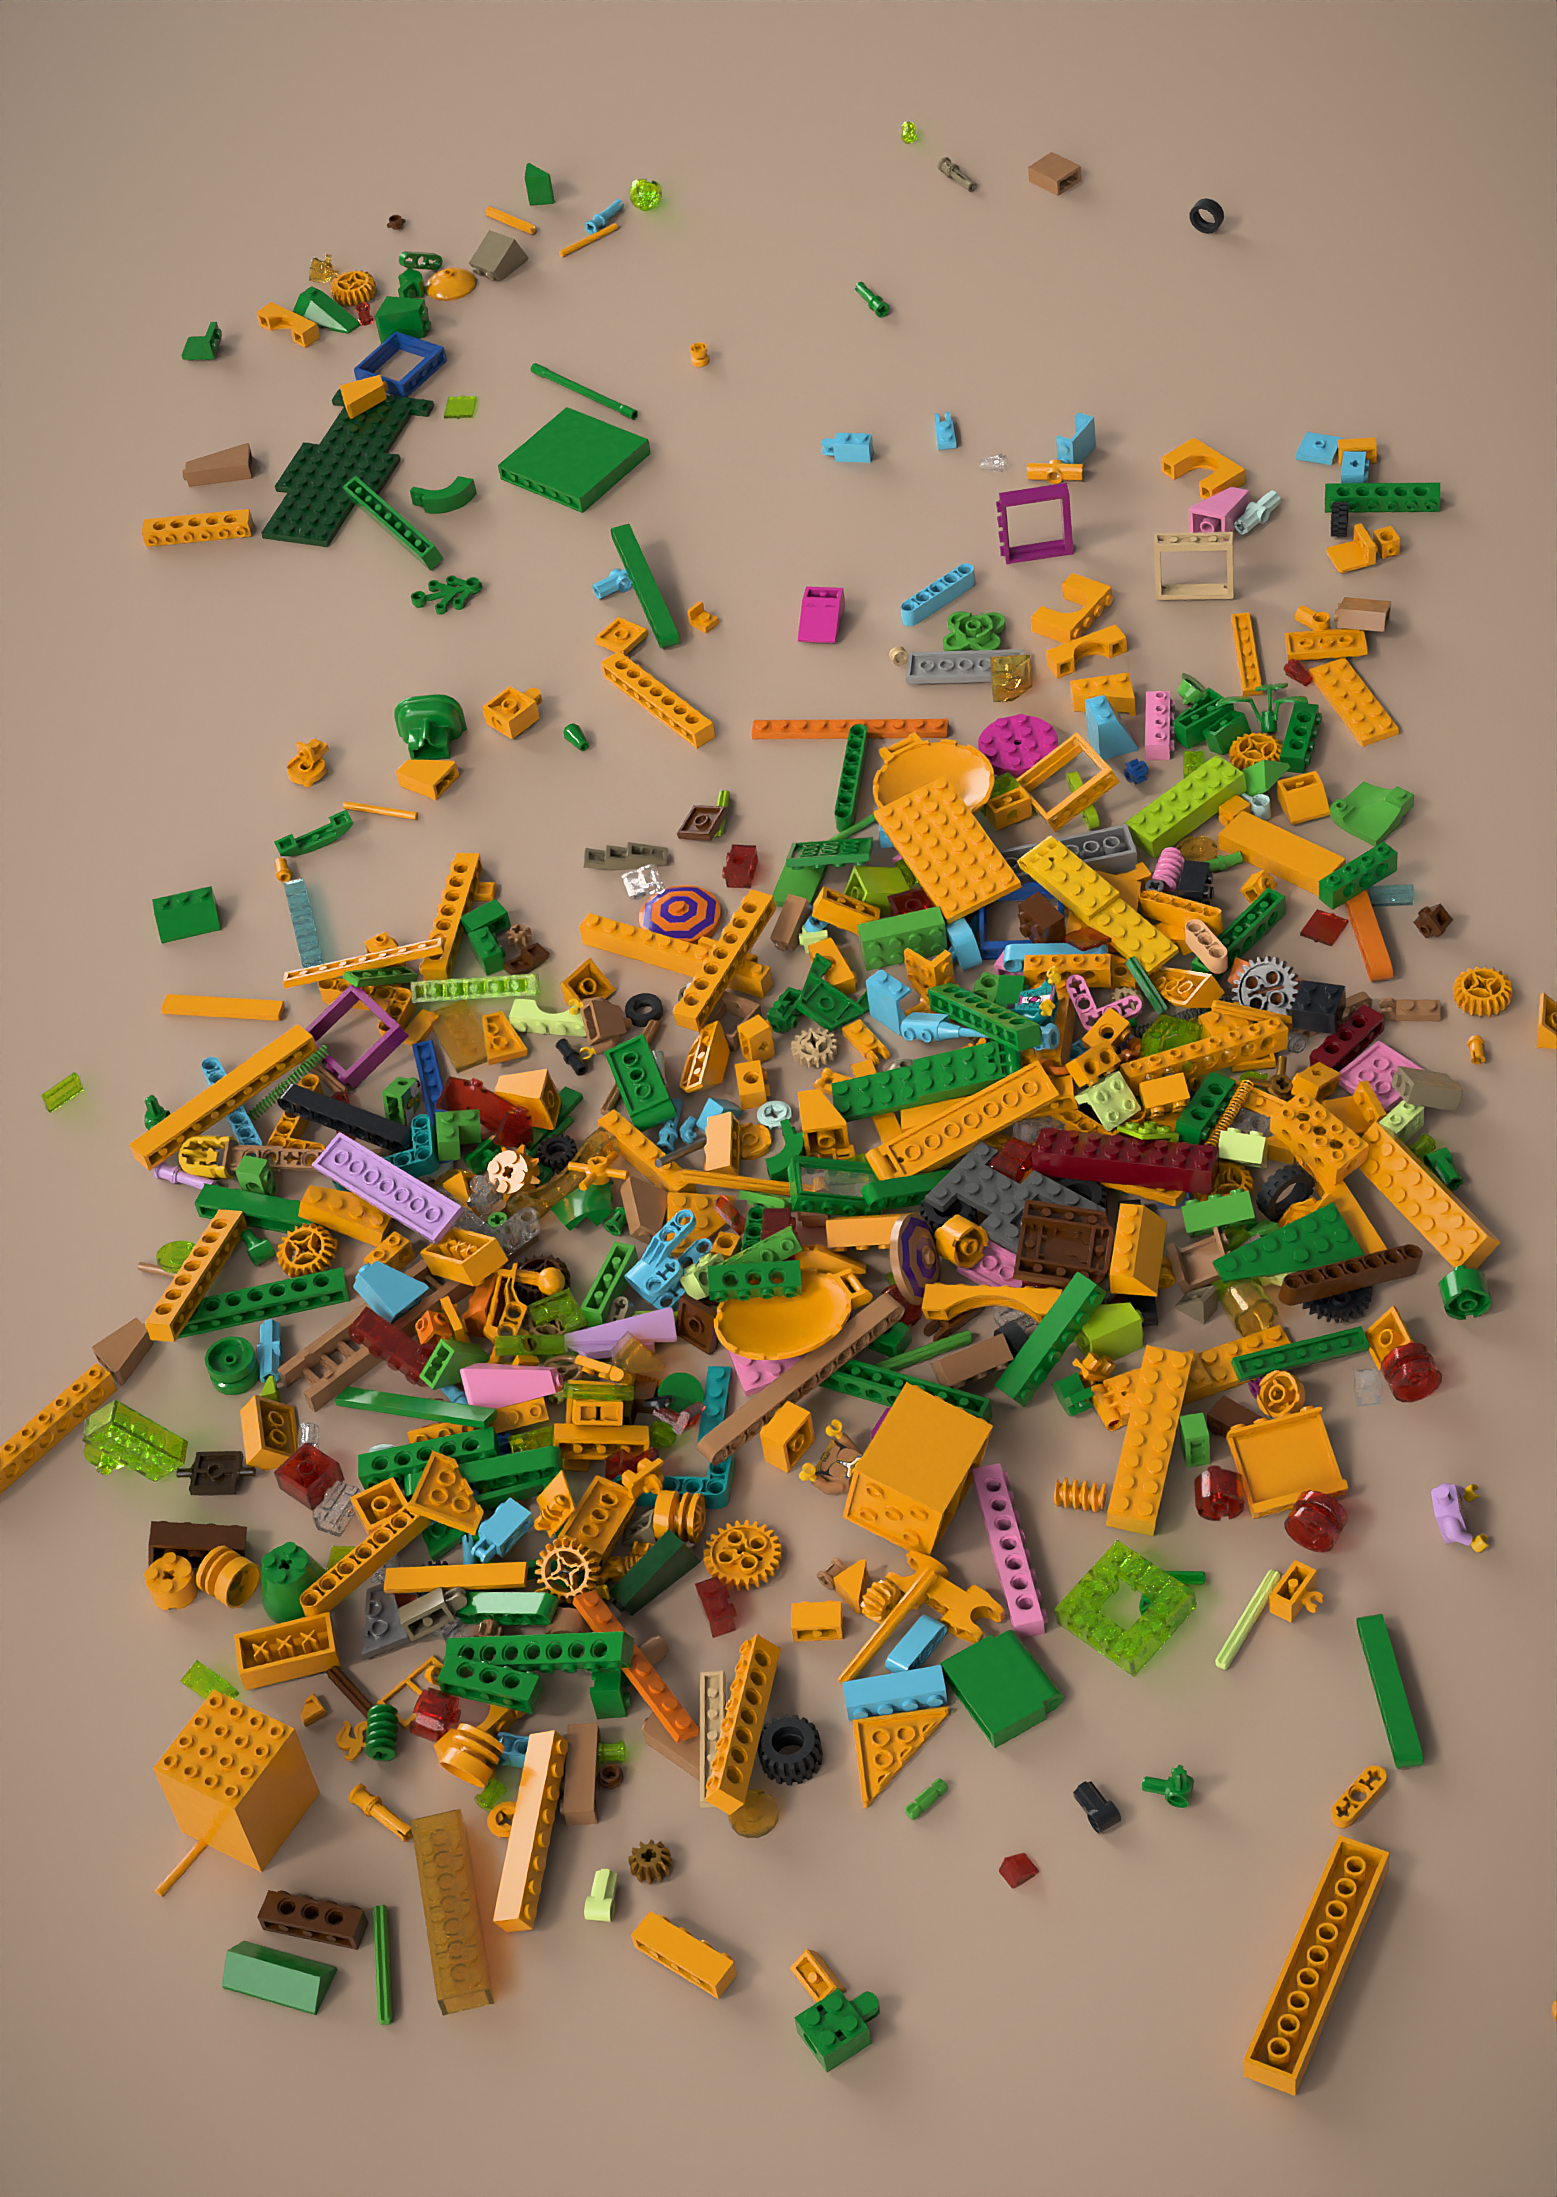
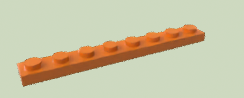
M595 1590L574 1596L573 1605L594 1632L624 1631L627 1633ZM634 1642L631 1668H622L623 1672L676 1743L698 1736L699 1727Z

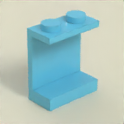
M1077 413L1075 416L1076 434L1071 439L1062 436L1056 437L1058 460L1064 464H1081L1096 447L1094 417Z
M880 969L866 980L870 1016L901 1036V1024L906 1016L904 1011L900 1009L899 1001L911 993V989Z

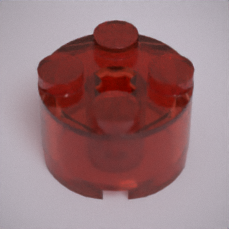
M1217 1465L1208 1467L1207 1471L1198 1475L1194 1480L1195 1507L1199 1516L1211 1521H1221V1517L1226 1516L1229 1519L1239 1516L1244 1510L1242 1475L1238 1472L1222 1469Z
M428 1687V1690L424 1689L413 1710V1713L416 1714L415 1722L410 1721V1733L436 1743L449 1731L453 1723H458L461 1716V1710L457 1709L459 1698L432 1687Z

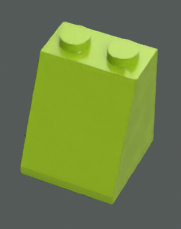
M854 866L843 893L881 909L880 918L906 910L909 901L912 899V891L909 889L899 867Z
M1131 1303L1099 1305L1090 1316L1089 1321L1076 1335L1074 1342L1085 1357L1089 1352L1098 1355L1100 1359L1104 1355L1114 1361L1143 1348V1337L1145 1336L1142 1329L1143 1316L1139 1310L1134 1309Z

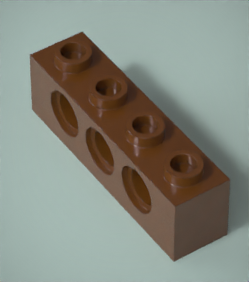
M268 1890L257 1916L263 1930L358 1950L368 1926L364 1910L357 1906H342L330 1900L325 1902L318 1901L306 1895L299 1897L283 1890L278 1892Z

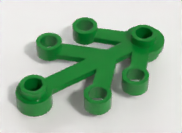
M451 575L446 578L447 585L439 583L437 580H432L428 583L429 591L436 593L425 595L422 591H416L411 594V601L416 608H422L426 602L443 598L440 603L435 605L436 613L442 615L447 612L446 606L460 593L462 594L459 598L453 600V605L456 610L463 609L465 607V600L471 594L478 593L482 589V583L476 577L468 578L465 581Z

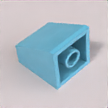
M1105 695L1085 700L1087 736L1095 752L1103 760L1138 751V747L1126 723Z
M375 1261L373 1264L368 1262L360 1268L359 1274L355 1277L356 1282L353 1285V1288L387 1327L391 1326L420 1303L429 1289L426 1284L379 1261Z

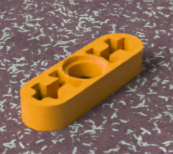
M1376 1765L1367 1767L1331 1808V1820L1335 1826L1339 1828L1350 1827L1384 1790L1387 1774L1382 1767ZM1377 1776L1379 1777V1781H1378V1780H1374V1781L1370 1784V1777H1371V1778H1376ZM1355 1792H1362L1366 1795V1799L1355 1801L1351 1796ZM1348 1809V1817L1345 1815L1342 1817L1338 1816V1812L1343 1814Z

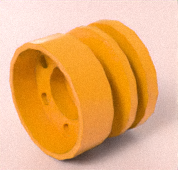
M660 1490L656 1499L653 1517L655 1538L659 1540L670 1529L675 1535L678 1532V1536L683 1542L689 1540L690 1543H698L703 1533L706 1517L704 1495L694 1493L692 1496L691 1492H685L681 1500L678 1491Z
M223 1545L214 1548L205 1556L196 1575V1584L200 1590L212 1597H216L217 1600L234 1609L244 1605L253 1596L260 1581L261 1571L257 1564Z
M460 1723L457 1728L459 1735H453L452 1741L459 1749L447 1747L439 1764L459 1779L471 1785L485 1788L493 1773L485 1763L497 1765L500 1759L496 1755L502 1756L506 1748L488 1732Z

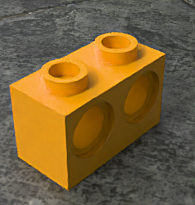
M1106 1038L1065 1066L1079 1088L1085 1084H1088L1090 1087L1100 1080L1098 1076L1102 1073L1104 1076H1107L1116 1070L1114 1065L1121 1060Z
M394 1231L364 1258L365 1264L368 1262L373 1264L375 1261H379L401 1271L415 1258L410 1240Z
M573 1398L572 1422L575 1425L622 1426L623 1402L620 1399Z

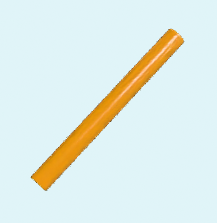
M614 223L560 250L559 254L563 257L617 230L618 226Z
M345 801L343 804V808L348 810L417 820L418 812Z
M199 1840L159 1885L155 1893L163 1897L208 1844L203 1840Z

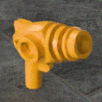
M636 1555L635 1558L634 1556H630V1558L625 1556V1559H621L620 1556L608 1558L607 1563L603 1565L598 1574L600 1580L595 1581L596 1584L603 1585L609 1578L613 1582L620 1581L642 1556Z

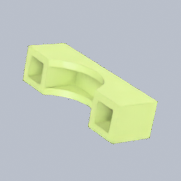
M514 1000L509 1020L516 1032L587 1037L581 1011L577 1015L569 1014V1010L558 1014H549L541 1011L537 1007L535 1000Z

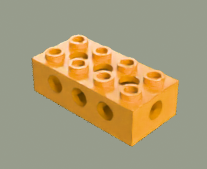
M1304 1090L1271 1115L1269 1131L1334 1186L1367 1161L1369 1144Z

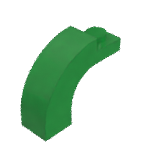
M457 476L454 482L444 489L427 490L413 486L410 490L413 505L424 507L425 513L441 514L457 510L469 503L477 494L474 479Z

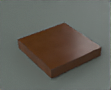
M693 805L677 832L678 838L712 841L729 812L727 807Z

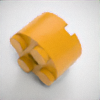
M955 1215L934 1234L938 1254L959 1267L971 1268L976 1265L984 1255L982 1253L984 1246L987 1247L988 1245L986 1230L960 1215Z
M173 1552L166 1553L163 1557L154 1561L144 1572L145 1582L155 1605L163 1610H169L168 1608H176L177 1610L185 1608L197 1596L196 1576L190 1562L182 1556L176 1555Z

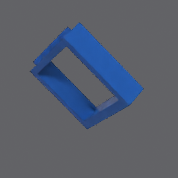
M395 331L354 368L356 381L377 376L374 372L397 351L403 350L424 357V359L399 382L381 376V379L386 381L388 391L385 393L398 397H409L447 362L445 349L442 346Z
M1028 882L1021 883V888L996 901L1026 900L1038 891L1046 899L1057 898L1039 883ZM1058 900V911L1065 918L1064 904ZM987 905L979 909L980 955L982 960H997L1009 944H1033L1031 940L987 942Z

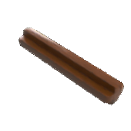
M332 1666L331 1669L327 1670L328 1678L368 1719V1711L374 1705L338 1666Z

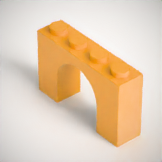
M1196 438L1190 439L1161 457L1162 473L1173 480L1193 469L1206 468L1213 470L1214 473L1199 481L1200 497L1204 500L1230 487L1240 488L1245 485V469L1242 466L1234 463Z
M1071 573L1062 583L1063 599L1084 607L1073 613H1061L1041 606L1031 616L1032 632L1064 644L1080 638L1085 630L1090 628L1096 618L1100 617L1102 612L1111 605L1113 601L1111 586Z

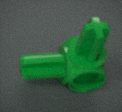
M154 1095L145 1098L148 1110L145 1113L144 1121L145 1127L150 1130L171 1113L159 1105Z
M1182 1765L1172 1768V1777L1169 1776L1168 1780L1148 1776L1143 1778V1791L1165 1795V1800L1174 1807L1185 1808L1189 1805L1194 1780L1191 1776L1187 1775V1771L1183 1769Z

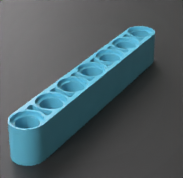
M208 1057L202 1061L201 1068L209 1087L227 1075L218 1058ZM243 1105L225 1117L239 1145L263 1146ZM252 1153L249 1155L251 1157H257L256 1153Z

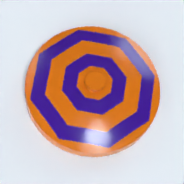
M691 885L672 886L655 893L643 904L639 914L640 928L698 945V941L702 936L710 938L717 931L721 923L720 905L717 898L703 888Z

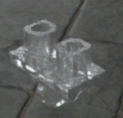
M482 1175L474 1176L470 1181V1187L473 1192L467 1201L468 1207H476L479 1215L490 1213L493 1209L491 1203L499 1199L497 1188L500 1185L499 1179L495 1178L489 1182Z

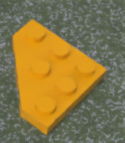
M668 1192L667 1223L679 1211L684 1209L690 1210L696 1218L694 1230L670 1254L680 1257L696 1240L703 1238L710 1240L723 1226L728 1225L734 1219L735 1196ZM691 1217L683 1218L680 1224H688ZM675 1233L667 1234L666 1241L672 1240L675 1237Z
M432 1451L407 1510L475 1536L484 1514L483 1509L480 1505H477L472 1489L458 1470L459 1466L456 1460Z

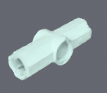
M1270 491L1258 502L1252 501L1248 504L1245 513L1234 522V528H1236L1238 533L1244 535L1258 523L1264 524L1268 520L1270 512L1281 504V498L1277 492Z

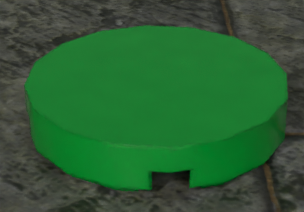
M683 1372L668 1375L661 1382L657 1391V1396H675L674 1402L662 1408L666 1415L675 1419H686L694 1415L700 1409L704 1400V1391L701 1383L694 1376Z

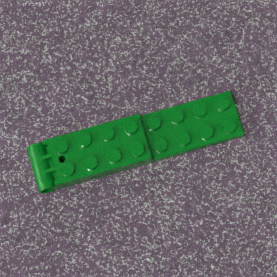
M992 1041L914 1059L913 1065L831 1083L833 1105L846 1122H851L978 1093L1022 1069L1021 1051L1018 1052L998 1041Z

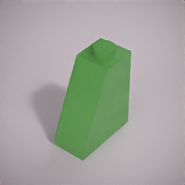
M441 1338L419 1377L432 1390H437L462 1382L460 1369L476 1363H486L489 1361L490 1356L478 1344Z

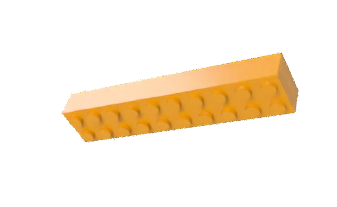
M1338 1835L1243 2059L1244 2077L1296 2096L1388 1873L1389 1852Z

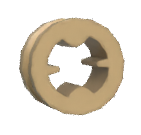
M896 646L889 652V658L895 665L899 666L908 660V653L902 646Z

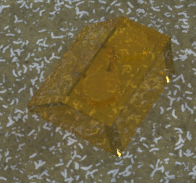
M1030 655L990 657L993 702L1014 701L1032 687Z
M629 1331L610 1350L613 1364L617 1368L626 1369L630 1373L661 1371L666 1368L663 1360Z

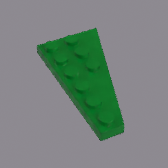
M1334 1202L1214 1260L1212 1264L1222 1282L1229 1283L1251 1280L1257 1277H1274L1280 1274L1288 1275L1364 1256V1253Z

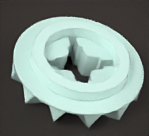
M769 1101L758 1109V1122L765 1127L768 1126L771 1130L773 1127L780 1129L781 1120L792 1119L791 1108L782 1101ZM772 1112H773L774 1114H776V1116H778V1117H777V1118H773V1116H771V1115H772Z

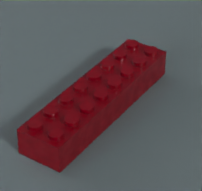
M1051 1127L1042 1128L1032 1150V1171L1035 1170L1044 1176L1211 1195L1219 1172V1147L1195 1145L1187 1142L1177 1143L1167 1142L1166 1140L1122 1137L1121 1135H1104L1097 1132L1085 1133L1076 1130H1058Z

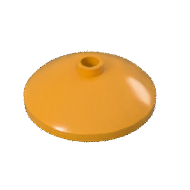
M445 268L437 271L428 279L426 291L433 299L452 301L471 293L476 286V279L472 272L464 268Z

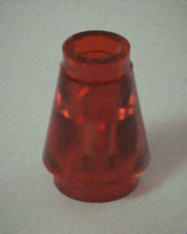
M1291 659L1284 666L1286 676L1303 686L1311 683L1313 678L1300 660Z

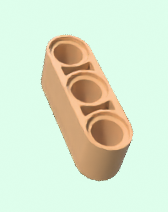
M1189 920L1185 924L1186 944L1212 973H1224L1228 968L1226 947L1201 920Z

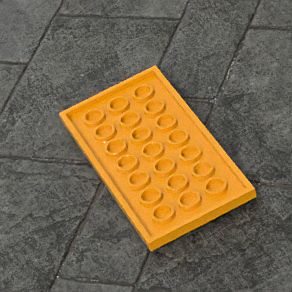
M946 776L873 812L875 819L935 907H940L942 916L948 925L1022 887L1018 877Z

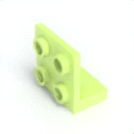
M1120 1071L1102 1077L1098 1082L1074 1097L1078 1104L1087 1102L1088 1105L1092 1106L1106 1131H1111L1141 1110L1139 1103Z

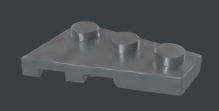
M384 1583L371 1587L366 1591V1625L363 1632L364 1647H362L364 1660L410 1642L407 1633L400 1623L399 1606L395 1594H386Z

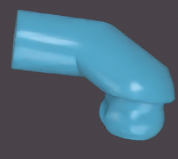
M689 1116L679 1129L683 1142L688 1144L693 1143L697 1137L696 1132L692 1131L697 1123L693 1116Z

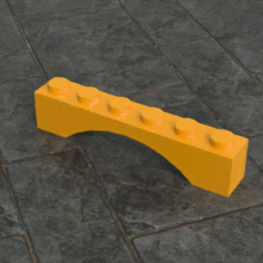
M943 1283L926 1284L922 1310L926 1319L950 1320L970 1309L984 1306H1001L1021 1311L1040 1324L1063 1291L1055 1287L1040 1289L1032 1286L1015 1288L1008 1285L990 1287L985 1284L979 1286H968L962 1283L956 1285H945Z

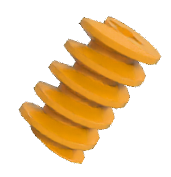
M1065 1477L1063 1483H1060L1059 1479H1057L1054 1504L1056 1507H1060L1063 1502L1065 1508H1070L1073 1503L1075 1510H1079L1082 1505L1084 1511H1089L1091 1506L1094 1513L1099 1512L1100 1508L1103 1511L1107 1493L1106 1483H1103L1101 1488L1098 1489L1095 1481L1091 1488H1089L1087 1480H1084L1082 1485L1079 1486L1076 1478L1072 1485H1069L1068 1477Z

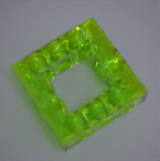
M1116 1540L1054 1608L1057 1624L1135 1677L1197 1607V1602L1193 1590L1119 1540ZM1119 1579L1130 1585L1131 1590L1134 1592L1138 1591L1150 1598V1602L1153 1603L1128 1631L1099 1612L1104 1602L1119 1590Z

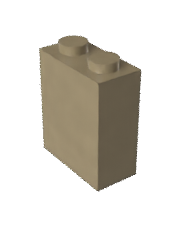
M1398 1066L1396 1073L1392 1077V1087L1407 1104L1451 1111L1457 1110L1463 1090L1447 1074Z

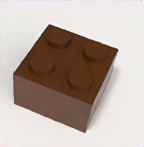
M1039 891L1018 904L1019 930L1025 938L1028 937L1033 944L1067 943L1064 916Z

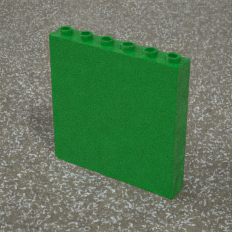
M566 407L499 463L498 469L501 480L583 513L648 457L651 452L648 439Z

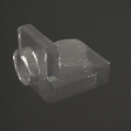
M457 1617L452 1622L430 1632L433 1636L444 1640L445 1643H447V1638L470 1637L464 1624Z

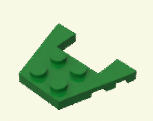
M816 953L796 1009L824 1029H828L831 1033L870 1011L866 990L855 1002L823 980L822 977L831 968L832 962Z

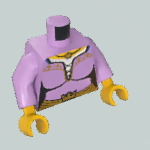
M1443 1483L1431 1490L1435 1517L1446 1544L1452 1542H1459L1467 1546L1471 1544L1476 1552H1481L1489 1546V1544L1485 1543L1488 1540L1485 1534L1481 1533L1473 1538L1472 1534L1469 1533L1463 1499L1471 1502L1480 1497V1495L1474 1492V1490L1479 1488L1478 1485L1471 1484L1463 1488L1460 1485Z

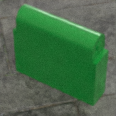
M1014 1630L1005 1631L996 1637L989 1635L940 1662L944 1680L994 1748L1046 1720V1714L1058 1708L1064 1700V1695Z

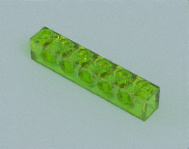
M539 973L411 982L412 1003L540 994Z

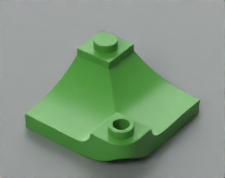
M1363 781L1343 800L1338 798L1331 804L1330 816L1334 823L1344 831L1373 846H1377L1401 824V818L1414 807V794L1398 786L1394 789H1385Z

